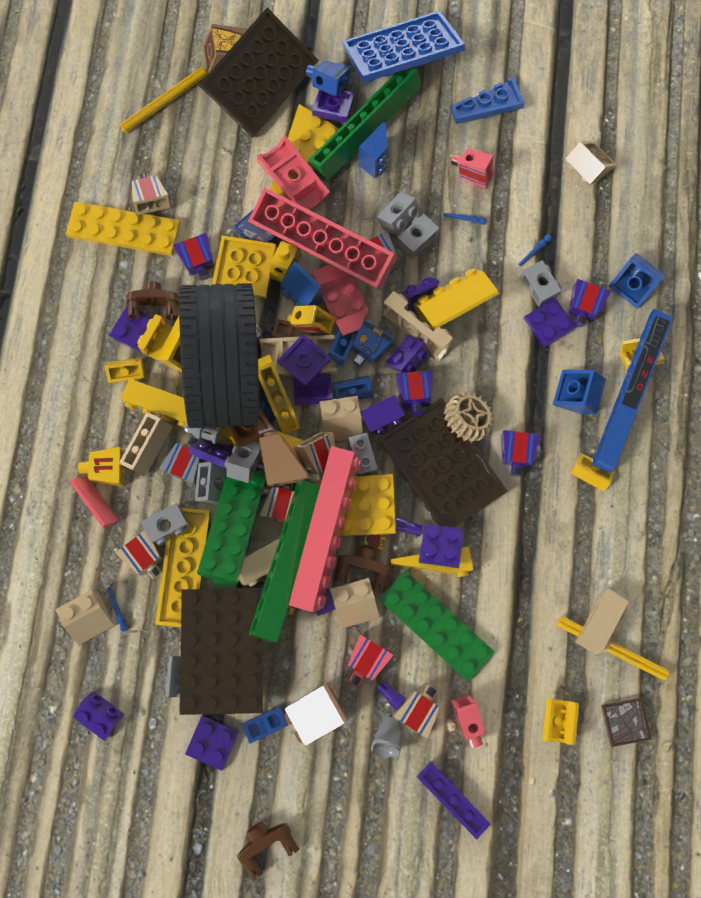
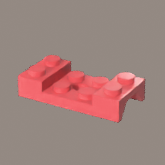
M284 136L279 144L268 153L257 155V162L267 175L271 176L285 196L294 203L311 211L329 198L330 191L287 136ZM290 172H296L298 174V178L291 179L289 178L288 174Z

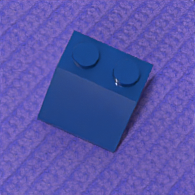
M384 122L359 146V166L373 178L383 174L387 168L388 146L386 124Z
M635 253L610 283L609 287L638 309L666 275L638 253Z
M295 261L281 282V293L287 300L291 299L294 302V306H318L323 301L322 287Z
M562 370L552 405L579 414H597L606 379L595 370Z

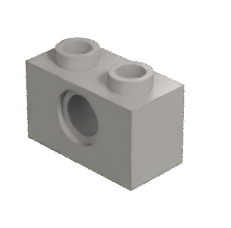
M399 192L379 213L377 219L383 230L398 236L421 210L416 198Z
M425 214L419 218L416 217L411 222V226L402 230L397 236V246L412 260L439 233V227ZM413 234H419L420 237H414Z
M543 260L524 269L520 278L538 307L555 297L558 298L562 291L560 283L554 279L550 267L545 265ZM538 281H544L546 285H541Z
M363 433L348 437L351 451L361 457L362 466L360 472H357L358 476L377 474L378 468L368 434Z
M253 442L241 447L235 444L231 457L228 456L225 461V468H227L226 476L249 483L263 458L260 443Z
M210 462L198 463L195 502L218 505L226 479L227 468H222Z
M177 503L141 522L150 542L154 545L158 544V546L167 543L173 535H182L187 531L186 528L190 527L181 507ZM166 521H170V529L163 531V524Z

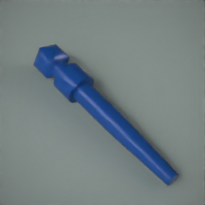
M444 213L443 215L454 219L471 221V223L486 224L485 217L478 218V216L471 217Z
M547 234L544 239H541L537 243L538 245L518 265L522 266L535 253L547 245L546 243L551 241V236Z
M108 587L107 590L117 616L116 619L118 624L120 623V630L122 632L127 631L128 625L124 622L126 621L125 617L120 611L111 587Z

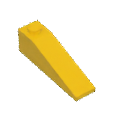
M267 355L258 359L259 380L282 433L287 434L301 428L271 356Z
M469 547L461 549L459 568L419 563L420 555L390 560L391 565L450 575L457 574V577L469 576V572L473 571Z

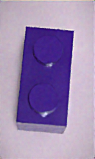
M395 395L360 412L370 433L375 432L376 435L385 431V426L389 424L395 426L403 422L402 418L405 417Z

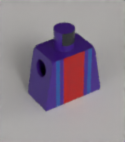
M206 233L173 245L190 275L198 274L200 280H206L210 277L208 269L214 267V262Z
M577 279L572 288L568 311L576 316L574 324L584 327L586 320L593 322L611 291Z
M432 371L396 373V386L403 408H412V415L414 416L423 415V407L430 405Z
M503 430L500 436L502 463L504 465H511V476L522 477L523 467L528 468L533 464L540 435Z

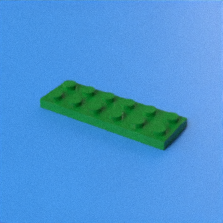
M256 470L249 483L226 476L197 570L198 575L238 583L267 481L265 472Z
M404 571L379 599L382 604L467 682L474 677L495 652L407 571Z

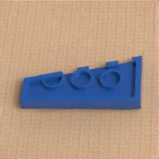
M513 76L504 84L498 83L489 91L483 90L474 98L468 97L451 105V113L455 123L458 124L524 108V101Z

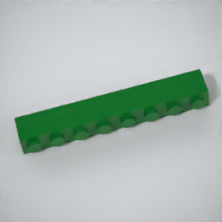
M412 67L406 71L396 72L309 159V163L318 177L328 181L359 150V146L383 122L386 123L422 87L417 69Z
M305 480L299 481L296 484L250 628L249 635L269 642H277L283 634L282 625L284 619L289 615L290 609L288 605L320 486Z

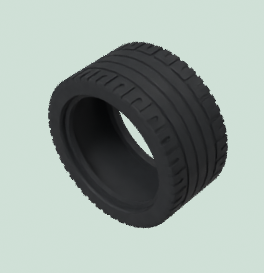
M252 284L180 286V350L184 404L188 427L258 425L260 418L259 372Z

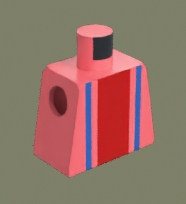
M466 149L463 156L455 154L452 158L451 164L459 167L462 179L483 189L487 188L494 175L493 155Z
M360 634L348 666L354 669L349 681L360 686L365 676L373 680L393 657V654Z

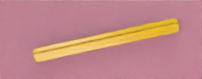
M200 67L120 124L121 130L124 133H128L203 80L208 75L206 69Z
M563 616L557 621L558 627L576 636L579 635L583 626ZM610 641L611 644L607 652L661 680L668 679L669 670Z

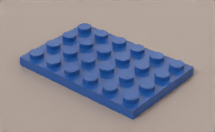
M440 11L342 41L344 50L364 83L465 51V43Z

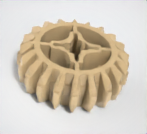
M468 391L466 393L461 392L453 396L446 404L444 420L448 421L447 427L452 428L451 433H457V438L462 436L464 441L469 439L470 442L475 440L478 442L492 431L495 422L493 419L494 413L490 412L492 407H488L486 405L487 401H482L481 396L476 397L475 393L470 395Z

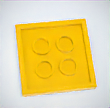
M222 235L212 284L236 285L251 283L254 297L266 299L271 277L270 263L276 251V244Z
M394 475L356 476L357 486L355 491L351 492L350 499H352V505L350 510L346 511L345 518H347V524L345 529L341 530L340 537L396 534Z

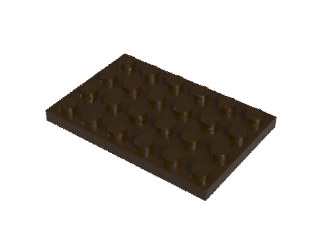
M267 7L204 78L199 87L253 138L306 77L308 65L315 66L319 60Z
M440 398L423 409V415L412 416L380 437L379 441L436 525L454 528L508 491L474 442H470L469 439L464 441L462 436L457 438L456 432L451 433L452 428L447 427L448 421L444 420L446 416L444 414L446 403L443 398Z
M263 588L182 589L179 715L263 713V639L249 635Z

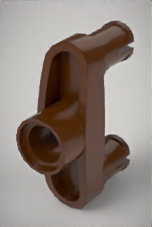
M149 281L145 283V289L131 291L126 296V303L128 304L127 317L130 320H133V313L135 320L140 318V306H166V319L171 320V314H173V320L178 318L177 306L179 305V295L172 291L161 290L159 282Z
M360 546L358 556H338L337 563L339 564L334 581L339 582L342 574L341 583H346L349 568L355 565L374 570L377 574L372 590L377 592L379 584H381L379 592L384 593L387 578L391 575L392 568L375 561L377 550Z
M259 822L246 832L251 841L241 849L237 858L241 865L244 864L251 879L255 880L257 879L256 876L260 877L263 874V870L254 857L256 854L276 841L281 842L288 857L293 855V851L294 853L298 852L300 848L291 836V830L287 823L266 829L263 822Z

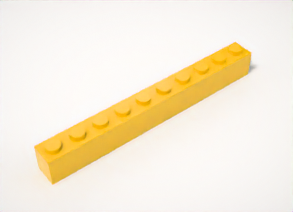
M129 378L120 398L125 403V407L131 410L138 408L143 410L142 413L144 414L148 412L152 415L160 416L167 423L174 421L178 423L179 427L184 428L187 419L183 397ZM226 426L220 427L221 435L219 441L227 440L231 442L230 445L234 446L236 442ZM274 430V432L285 438L294 452L293 446L304 441Z

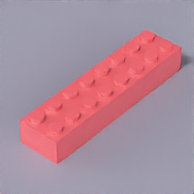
M265 187L248 222L380 291L398 258L393 252Z
M331 446L289 606L315 612L320 611L326 604L327 596H324L326 588L330 587L332 577H330L331 568L334 569L337 562V557H335L336 549H340L342 538L340 537L341 530H344L347 524V518H345L346 511H349L351 508V492L356 489V473L360 472L362 466L361 457L353 451Z

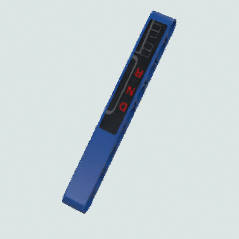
M657 309L651 311L593 458V466L610 473L615 469L672 323V315Z

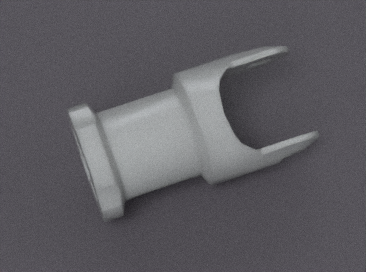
M187 423L184 426L185 431L192 433L196 439H206L212 441L213 444H217L221 435L220 427H188L187 429Z

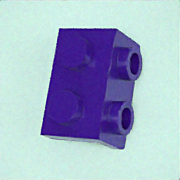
M427 277L416 286L410 285L406 287L405 291L400 294L407 299V311L416 312L413 303L417 302V299L423 295L432 294L433 290L440 284L439 280Z
M408 335L389 357L386 364L400 373L416 372L430 355V350L425 342Z
M318 374L307 387L293 377L295 405L320 404V401L332 400L331 374Z
M92 691L81 701L73 718L103 741H106L116 724L123 718L124 713L101 695Z

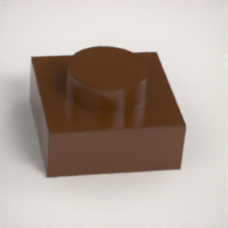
M276 319L272 338L292 337L294 326L289 321Z

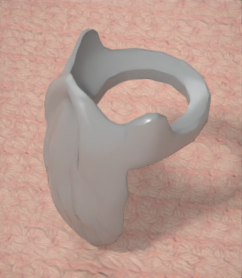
M389 717L380 723L375 734V740L371 746V751L375 750L378 756L382 758L393 757L395 761L398 760L401 752V747L399 746L401 729L396 718Z

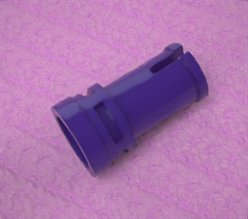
M399 516L396 517V532H406L420 537L422 524L406 521V519Z
M385 680L376 689L389 701V704L395 711L406 699L390 687Z

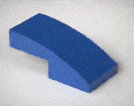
M277 707L241 726L248 743L251 744L288 726L281 708Z

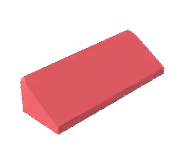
M87 476L70 480V484L102 527L109 529L119 521L118 517Z

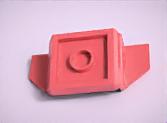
M330 265L312 271L317 283L322 287L323 302L329 314L335 317V327L339 328L342 336L358 331L366 315L369 313V309L354 278Z

